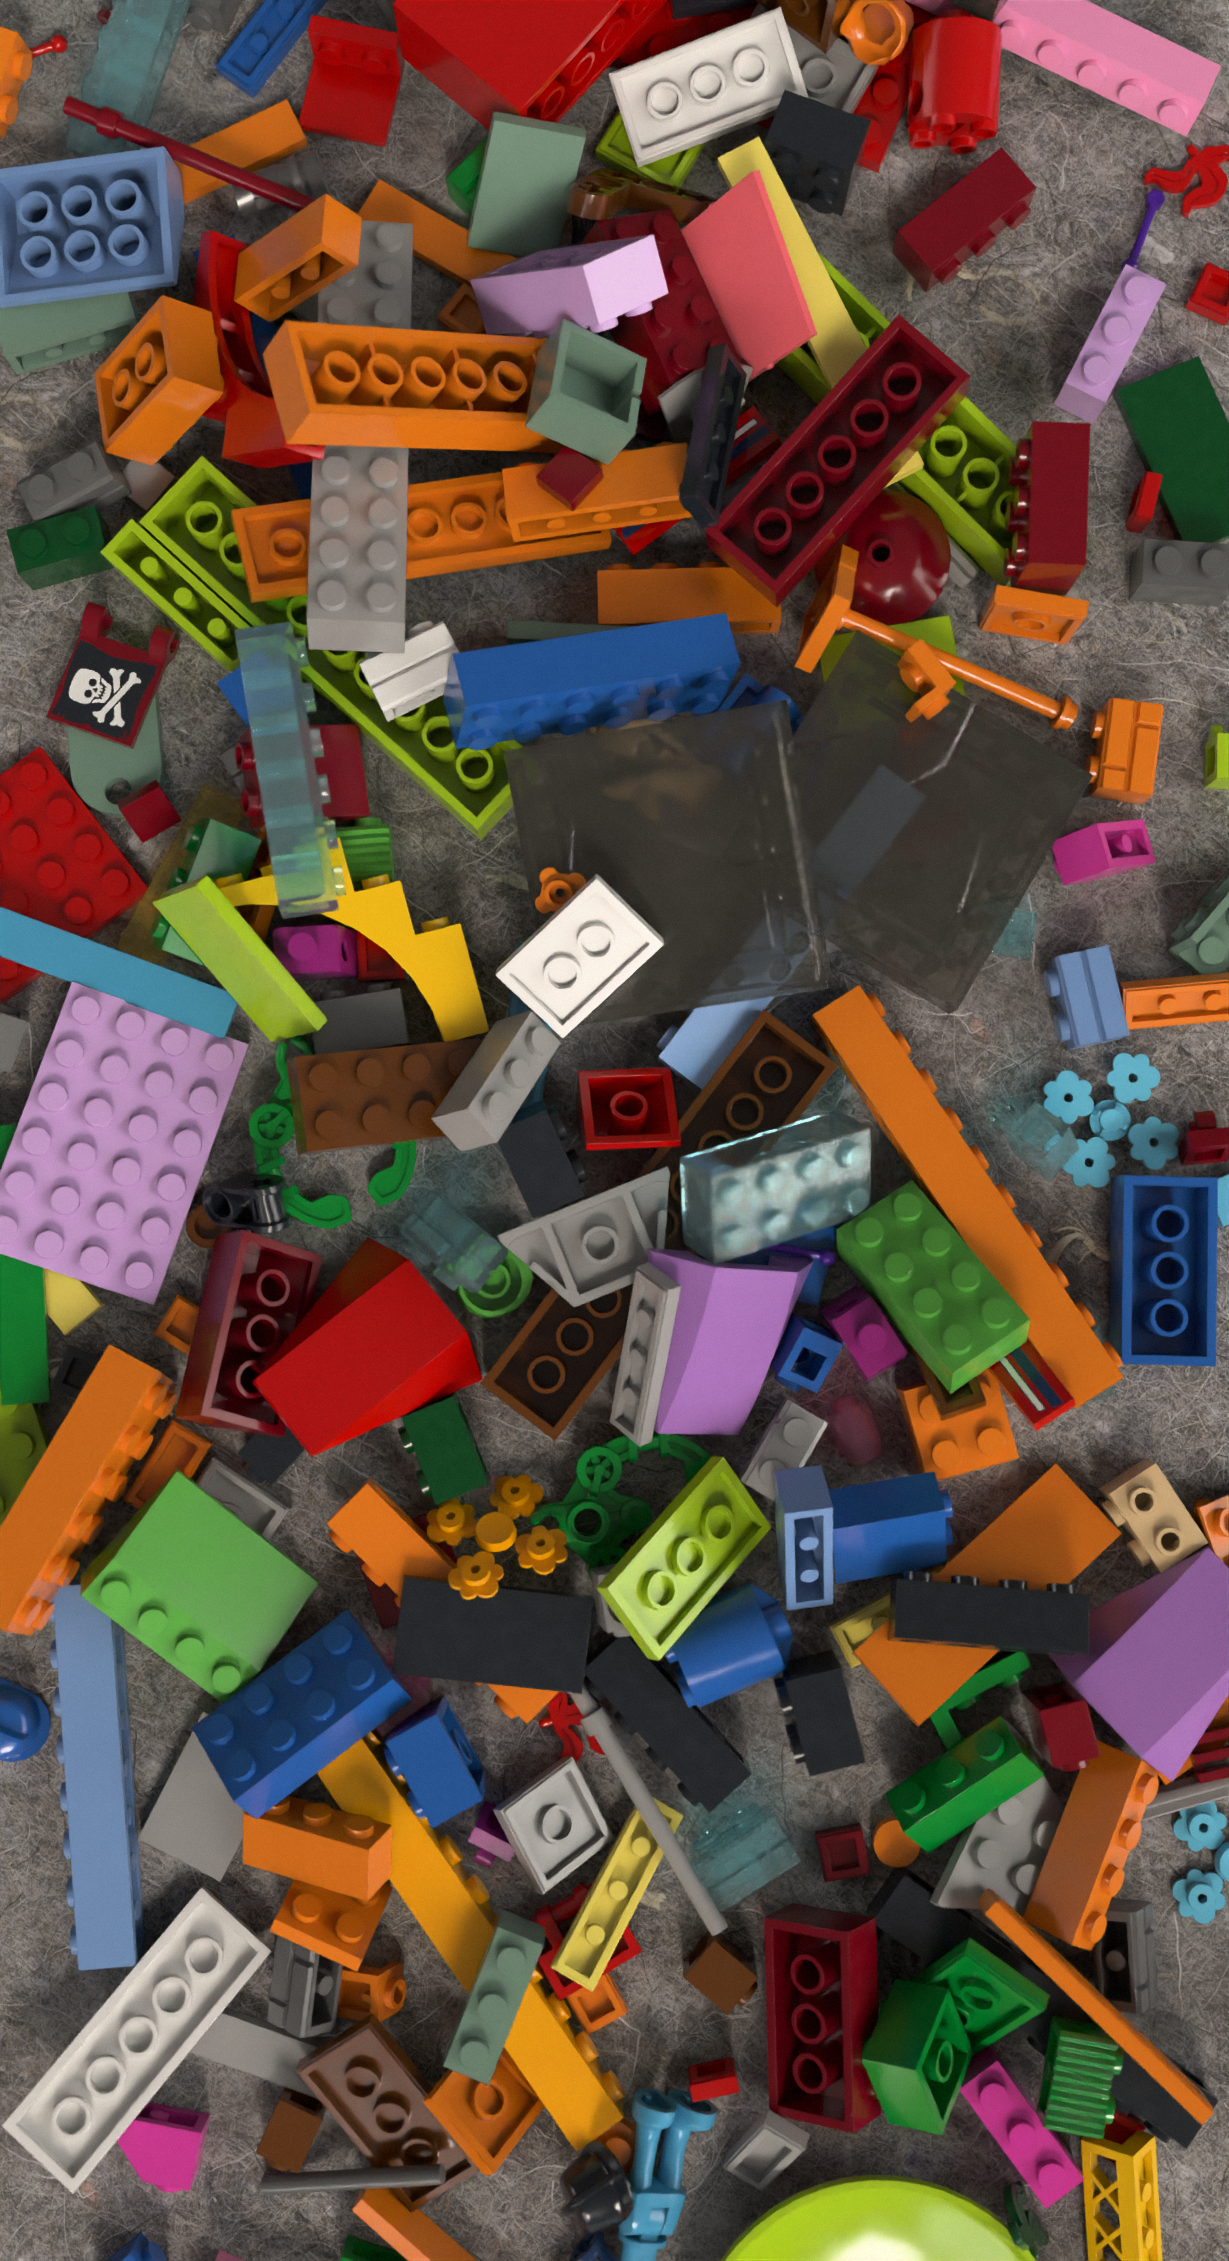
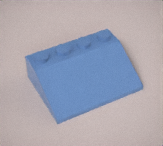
M162 146L0 169V308L176 286L185 219L182 173L166 148Z

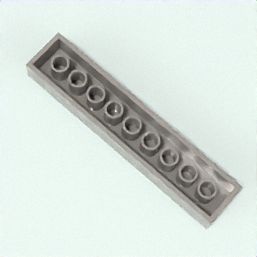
M362 221L358 266L319 291L318 323L411 329L413 224ZM325 445L323 460L312 461L307 597L309 649L405 653L409 448Z

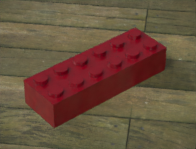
M898 314L720 514L718 525L710 526L705 531L708 547L777 608L967 396L970 375Z

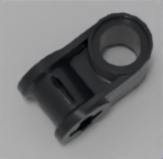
M240 1172L209 1187L204 1191L202 1197L205 1213L213 1223L219 1226L251 1230V1232L257 1234H267L286 1229L292 1223L291 1216L285 1212L281 1190L285 1187V1181L279 1175Z

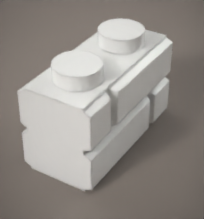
M426 621L410 629L407 633L408 638L405 639V653L366 652V659L359 662L387 722L444 695L452 654L459 653L443 621L436 625H433L431 621Z

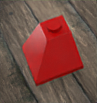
M670 1067L578 1071L576 1115L579 1141L585 1150L680 1146L681 1137Z

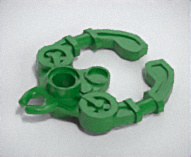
M299 1036L290 1038L291 1045L302 1050L303 1056L316 1055L315 1049L308 1041ZM284 1041L277 1043L274 1057L276 1069L281 1080L268 1104L257 1108L252 1113L248 1123L250 1136L253 1138L254 1155L257 1167L254 1169L260 1175H279L283 1177L279 1166L285 1164L286 1161L283 1156L279 1157V1147L284 1146L290 1141L295 1131L287 1061L285 1059L288 1045ZM416 1142L392 1144L393 1149H395L394 1164L375 1173L367 1184L368 1193L379 1207L400 1199L407 1189L413 1176L416 1162ZM285 1182V1187L281 1190L285 1210L306 1224L319 1228L334 1229L352 1220L349 1200L345 1195L328 1194L315 1201H310L298 1193L299 1189L296 1184L288 1187Z
M656 1431L653 1432L652 1442L640 1447L625 1434L613 1437L600 1445L593 1444L585 1447L575 1459L574 1471L576 1478L563 1500L538 1508L529 1517L530 1523L537 1525L546 1516L555 1517L558 1522L557 1529L562 1530L566 1534V1544L586 1563L585 1569L591 1581L589 1569L618 1563L627 1553L620 1546L621 1542L633 1533L644 1529L651 1521V1508L643 1499L621 1494L613 1489L621 1479V1463L627 1459L629 1462L638 1461V1452L658 1449L660 1458L671 1455L683 1461L684 1478L688 1484L711 1458L703 1448L683 1436L677 1434H658ZM586 1508L596 1510L598 1519L592 1529L579 1531L575 1528L574 1519L579 1511Z

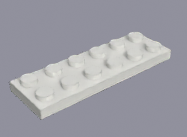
M204 1886L201 1887L5 2121L2 2127L69 2191L74 2193L273 1949Z

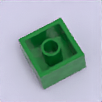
M896 1979L888 1998H885L881 2003L878 2022L872 2036L867 2038L863 2045L862 2063L889 2124L938 2135L943 2134L974 2054L949 1989Z

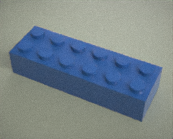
M722 613L454 653L451 657L443 701L455 748L470 747L473 750H483L492 747L497 742L515 740L519 743H527L538 739L541 735L553 733L570 736L581 733L586 728L605 725L609 729L619 728L627 725L632 720L649 718L650 721L658 722L679 713L691 711L697 715L710 713L721 706L741 663L727 615Z

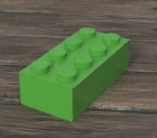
M913 1180L836 1230L837 1254L950 1394L1027 1342L1030 1325L1029 1317Z

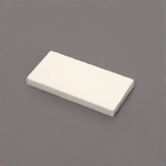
M781 7L609 73L638 168L775 116L784 90L808 98Z

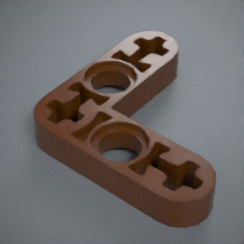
M601 168L571 184L566 210L582 218L605 220L625 207L643 212L671 209L676 221L689 224L704 212L710 203L716 202L718 199L631 173Z

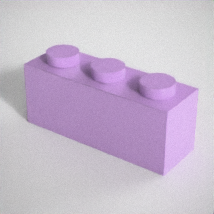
M1127 264L1124 266L1054 403L1055 406L1091 424L1095 423L1166 286L1165 283Z

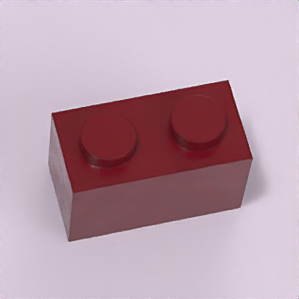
M1066 1680L1021 1691L1034 1745L1053 1768L1060 1767L1062 1771L1079 1770L1088 1766L1089 1759L1101 1757L1087 1701Z

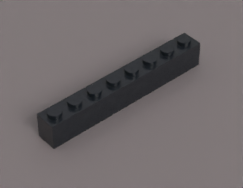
M894 1867L868 1905L869 1916L876 1917V1934L891 1946H895L897 1942H900L912 1951L910 1957L923 1969L929 1967L970 1937L1049 1994L1046 2010L1018 2027L1029 2035L1026 2039L1027 2042L1043 2056H1046L1052 2016L1057 2015L1061 2018L1067 2017L1069 2019L1096 2023L1017 1946L967 1910L943 1908L929 1902L936 1888L907 1867ZM1123 2049L1121 2072L1119 2075L1113 2074L1111 2080L1112 2087L1110 2092L1114 2094L1115 2107L1126 2115L1133 2110L1145 2119L1143 2125L1158 2139L1168 2143L1172 2138L1187 2149L1202 2125ZM1161 2051L1202 2091L1214 2109L1219 2100L1206 2082Z

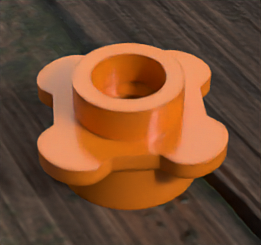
M553 867L544 869L539 876L542 888L540 896L535 899V906L543 914H547L550 911L557 912L586 884L585 878L578 872L569 874L566 872L558 873ZM557 889L564 890L565 894L563 897L556 895Z

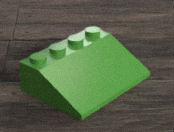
M176 1468L81 1574L80 1596L220 1702L224 1703L247 1686L261 1671L319 1582L308 1571Z

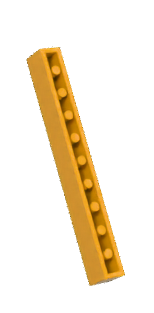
M374 1728L316 1774L342 1811L355 1815H367L373 1820L392 1825L391 1876L389 1880L468 1993L499 1915L495 1914L487 1902L490 1899V1895L484 1883L476 1874L470 1877L460 1863L463 1856L455 1841L449 1835L443 1838L436 1827L431 1828L426 1816L422 1819L417 1817L408 1800L407 1793L411 1790L406 1785L407 1781L403 1774L396 1776L391 1770L384 1751L379 1745L382 1743V1737L377 1728ZM537 1962L504 2047L575 2151L578 2152L624 2118L623 2098L626 2094L617 2076L611 2070L605 2073L595 2059L598 2057V2052L590 2037L584 2031L578 2034L568 2020L571 2017V2013L564 1999L560 2001L555 1992L551 1994L541 1980L544 1978V1974Z

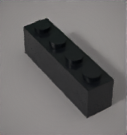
M906 1571L903 1572V1579H896L891 1582L888 1641L1080 1657L1089 1654L1090 1595L1075 1594V1585L1049 1583L1046 1584V1591L1027 1590L1028 1582L1022 1580L1001 1579L999 1580L998 1587L980 1586V1578L974 1576L954 1575L951 1576V1583L932 1582L931 1573Z
M611 1635L586 1658V1676L583 1682L586 1688L599 1701L604 1697L610 1701L618 1710L613 1716L619 1725L630 1736L637 1732L649 1745L645 1749L649 1758L661 1771L664 1772L669 1767L680 1779L676 1786L691 1805L696 1807L701 1803L710 1813L751 1775L747 1760L697 1705L688 1708L679 1685L657 1660L648 1659L632 1636L615 1637Z

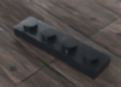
M726 343L709 347L705 370H703L701 376L702 385L698 405L694 410L691 440L686 450L687 460L683 480L679 486L681 505L692 515L701 528L718 525L747 376Z

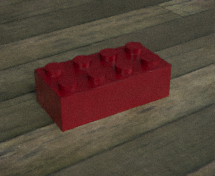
M671 209L598 220L581 243L588 244L654 235L669 293L651 301L653 309L648 312L631 317H626L625 313L618 316V325L609 329L615 344L647 359L642 393L639 397L648 416L663 413L658 396L693 371L705 367L709 347L726 343L737 361L742 364Z
M792 1903L764 1917L769 2110L782 2117L855 2134L881 2115L880 2101L862 2063L863 2045L866 2039L872 2036L879 2019L876 1917Z

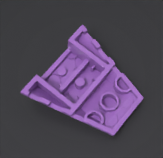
M647 1248V1261L681 1285L654 1430L658 1434L739 1435L757 1399L773 1356L814 1261L810 1258L770 1256L768 1265L706 1262L690 1251Z
M1208 1546L1184 1558L1165 1572H1158L1149 1580L1132 1589L1128 1588L1115 1595L1110 1601L1091 1611L1089 1610V1654L1080 1657L1049 1655L1073 1687L1132 1749L1172 1782L1229 1695V1568Z

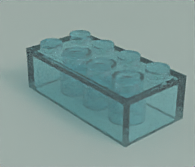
M834 1110L680 1157L684 1244L716 1265L855 1218L871 1207V1128L839 1110Z

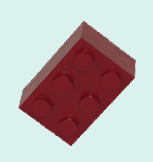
M1032 421L1025 438H1019L1017 441L1015 457H1009L1006 481L1008 486H1014L1013 502H1008L1005 530L1012 531V548H1007L1005 551L1003 571L1004 577H1011V587L1052 595H1066L1086 566L1090 423Z

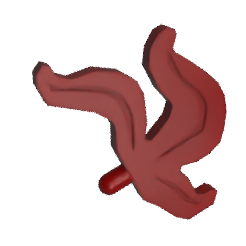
M1189 144L1186 151L1191 156V159L1186 162L1183 170L1171 172L1153 167L1145 174L1142 180L1143 185L1153 183L1165 192L1181 194L1187 189L1195 174H1197L1200 187L1192 190L1184 197L1181 204V215L1187 218L1191 210L1212 207L1221 200L1228 185V178L1225 172L1218 166L1226 161L1229 162V145L1208 146L1199 152L1195 145Z
M558 1692L549 1702L548 1710L550 1716L540 1719L539 1726L545 1728L553 1725L556 1734L563 1740V1750L556 1762L563 1756H572L575 1763H577L582 1756L584 1746L581 1738L569 1725L583 1726L580 1722L583 1716L574 1701L571 1704L568 1703L567 1692ZM587 1734L590 1748L598 1754L605 1755L595 1736L589 1737Z

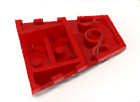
M367 1237L252 1383L308 1454L313 1457L365 1434L371 1429L403 1417L409 1412L441 1400L456 1391L479 1383L483 1379L467 1331L411 1261L372 1238Z

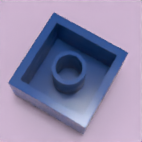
M444 1694L395 1722L385 1742L388 1748L384 1750V1754L393 1773L396 1776L403 1774L411 1789L407 1793L408 1800L419 1819L426 1816L431 1828H434L483 1800L489 1775Z

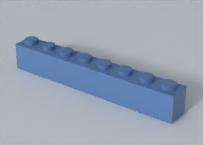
M81 1578L72 1579L66 1587L61 1586L51 1602L55 1607L49 1619L50 1622H55L56 1640H53L51 1643L50 1661L52 1668L58 1669L59 1687H56L54 1691L53 1706L55 1715L61 1716L62 1734L57 1739V1759L60 1764L64 1763L65 1782H62L60 1788V1805L62 1811H68L69 1829L65 1830L63 1837V1851L65 1858L71 1859L72 1877H69L67 1881L66 1897L68 1906L74 1907L75 1925H72L70 1931V1950L72 1955H77L78 1971L136 1966L146 1951L123 1627L80 1596Z

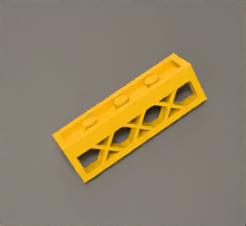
M1137 2130L1123 2144L1103 2138L1084 2136L1081 2139L1088 2261H1106L1103 2256V2247L1107 2244L1111 2246L1121 2261H1163L1155 2136ZM1097 2154L1116 2160L1117 2179L1113 2183L1110 2182L1098 2166ZM1104 2197L1107 2198L1119 2214L1120 2226L1116 2229L1112 2227L1101 2212L1100 2201Z

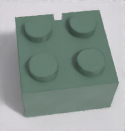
M563 318L538 351L525 427L609 465L635 435L640 400L637 398L642 393L647 359Z

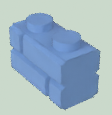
M1109 945L1059 955L1047 962L1049 969L1043 971L1044 986L1049 997L1055 996L1059 1014L1053 1017L1054 1029L1060 1042L1066 1041L1068 1050L1110 1042L1130 1035Z

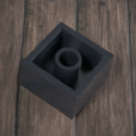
M784 90L765 140V149L789 197L809 204L813 210L819 213H834L843 216L861 168L871 120Z
M542 1100L518 1110L498 1141L533 1219L585 1196L580 1183L588 1180L574 1148L566 1152L563 1148L561 1141L569 1136L556 1108L553 1107L546 1110Z
M828 1650L789 1660L787 1670L781 1673L782 1677L775 1678L773 1681L783 1716H792L793 1723L786 1724L785 1729L795 1763L804 1762L810 1777L866 1763L842 1667L834 1652Z

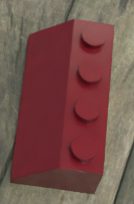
M245 1230L216 1235L175 1417L216 1428L284 1437L285 1423L252 1382L312 1308L323 1258L322 1255Z

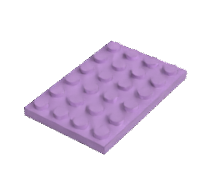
M72 982L0 1171V1254L155 1305L247 1054L249 1044L225 1036V1039L128 1004L123 999Z

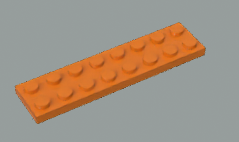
M502 472L408 485L406 579L609 549L612 541L609 529L513 542L506 516ZM311 499L231 510V521L251 603L308 594Z

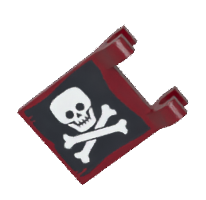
M89 601L83 613L78 641L46 717L51 721L133 749L164 671L176 656L180 641L174 638L175 632L173 630L158 625L153 630L148 652L106 638L114 619L106 614L108 611L106 607Z

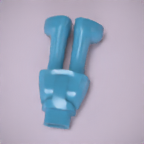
M643 2088L635 2093L631 2108L633 2117L636 2119L635 2147L631 2172L626 2177L633 2196V2211L631 2216L619 2226L618 2238L623 2242L620 2261H656L658 2249L666 2246V2236L673 2234L686 2198V2188L681 2185L684 2155L690 2133L692 2131L700 2132L711 2129L717 2114V2107L708 2099L693 2102L689 2092L670 2089L668 2094L665 2095L658 2089ZM662 2129H665L659 2168L657 2173H653L660 2133Z

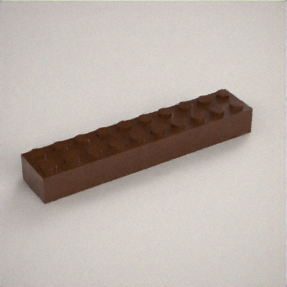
M764 1009L679 1120L680 1146L659 1147L635 1178H640L668 1166L670 1181L664 1249L690 1251L695 1255L838 1067V1064ZM634 1283L576 1307H573L552 1288L480 1384L556 1441L622 1353Z

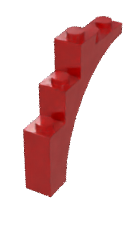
M212 230L201 233L193 306L212 312L214 332L218 339L217 353L220 373L224 379L223 393L220 398L201 416L226 423L222 457L261 469L323 460L325 445L286 444L270 380L263 370L254 344L249 310L234 301L238 256L240 252L250 245Z

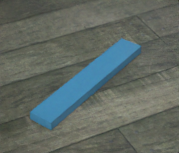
M0 907V957L70 983L75 982L123 999L128 1004L225 1039V1036H227L239 1005L228 991Z

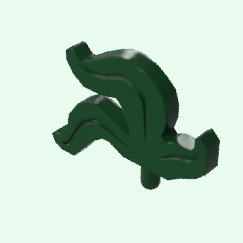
M1020 2180L1003 2187L1005 2206L1011 2222L1007 2223V2227L1016 2247L1023 2251L1028 2249L1037 2260L1039 2253L1034 2242L1036 2241L1040 2247L1049 2243V2235L1047 2231H1044L1037 2216L1031 2209L1024 2211L1023 2205L1027 2202L1024 2185Z

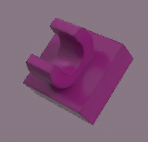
M485 1801L477 1815L468 1842L479 1847L473 1861L490 1869L496 1856L511 1862L515 1852L493 1811L497 1806Z

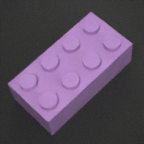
M653 234L539 250L470 280L487 335L506 334V336L525 337L532 333L534 338L551 335L563 318L584 329L590 327V331L593 333L605 331L618 325V316L625 313L626 317H631L648 312L653 309L651 301L669 293Z

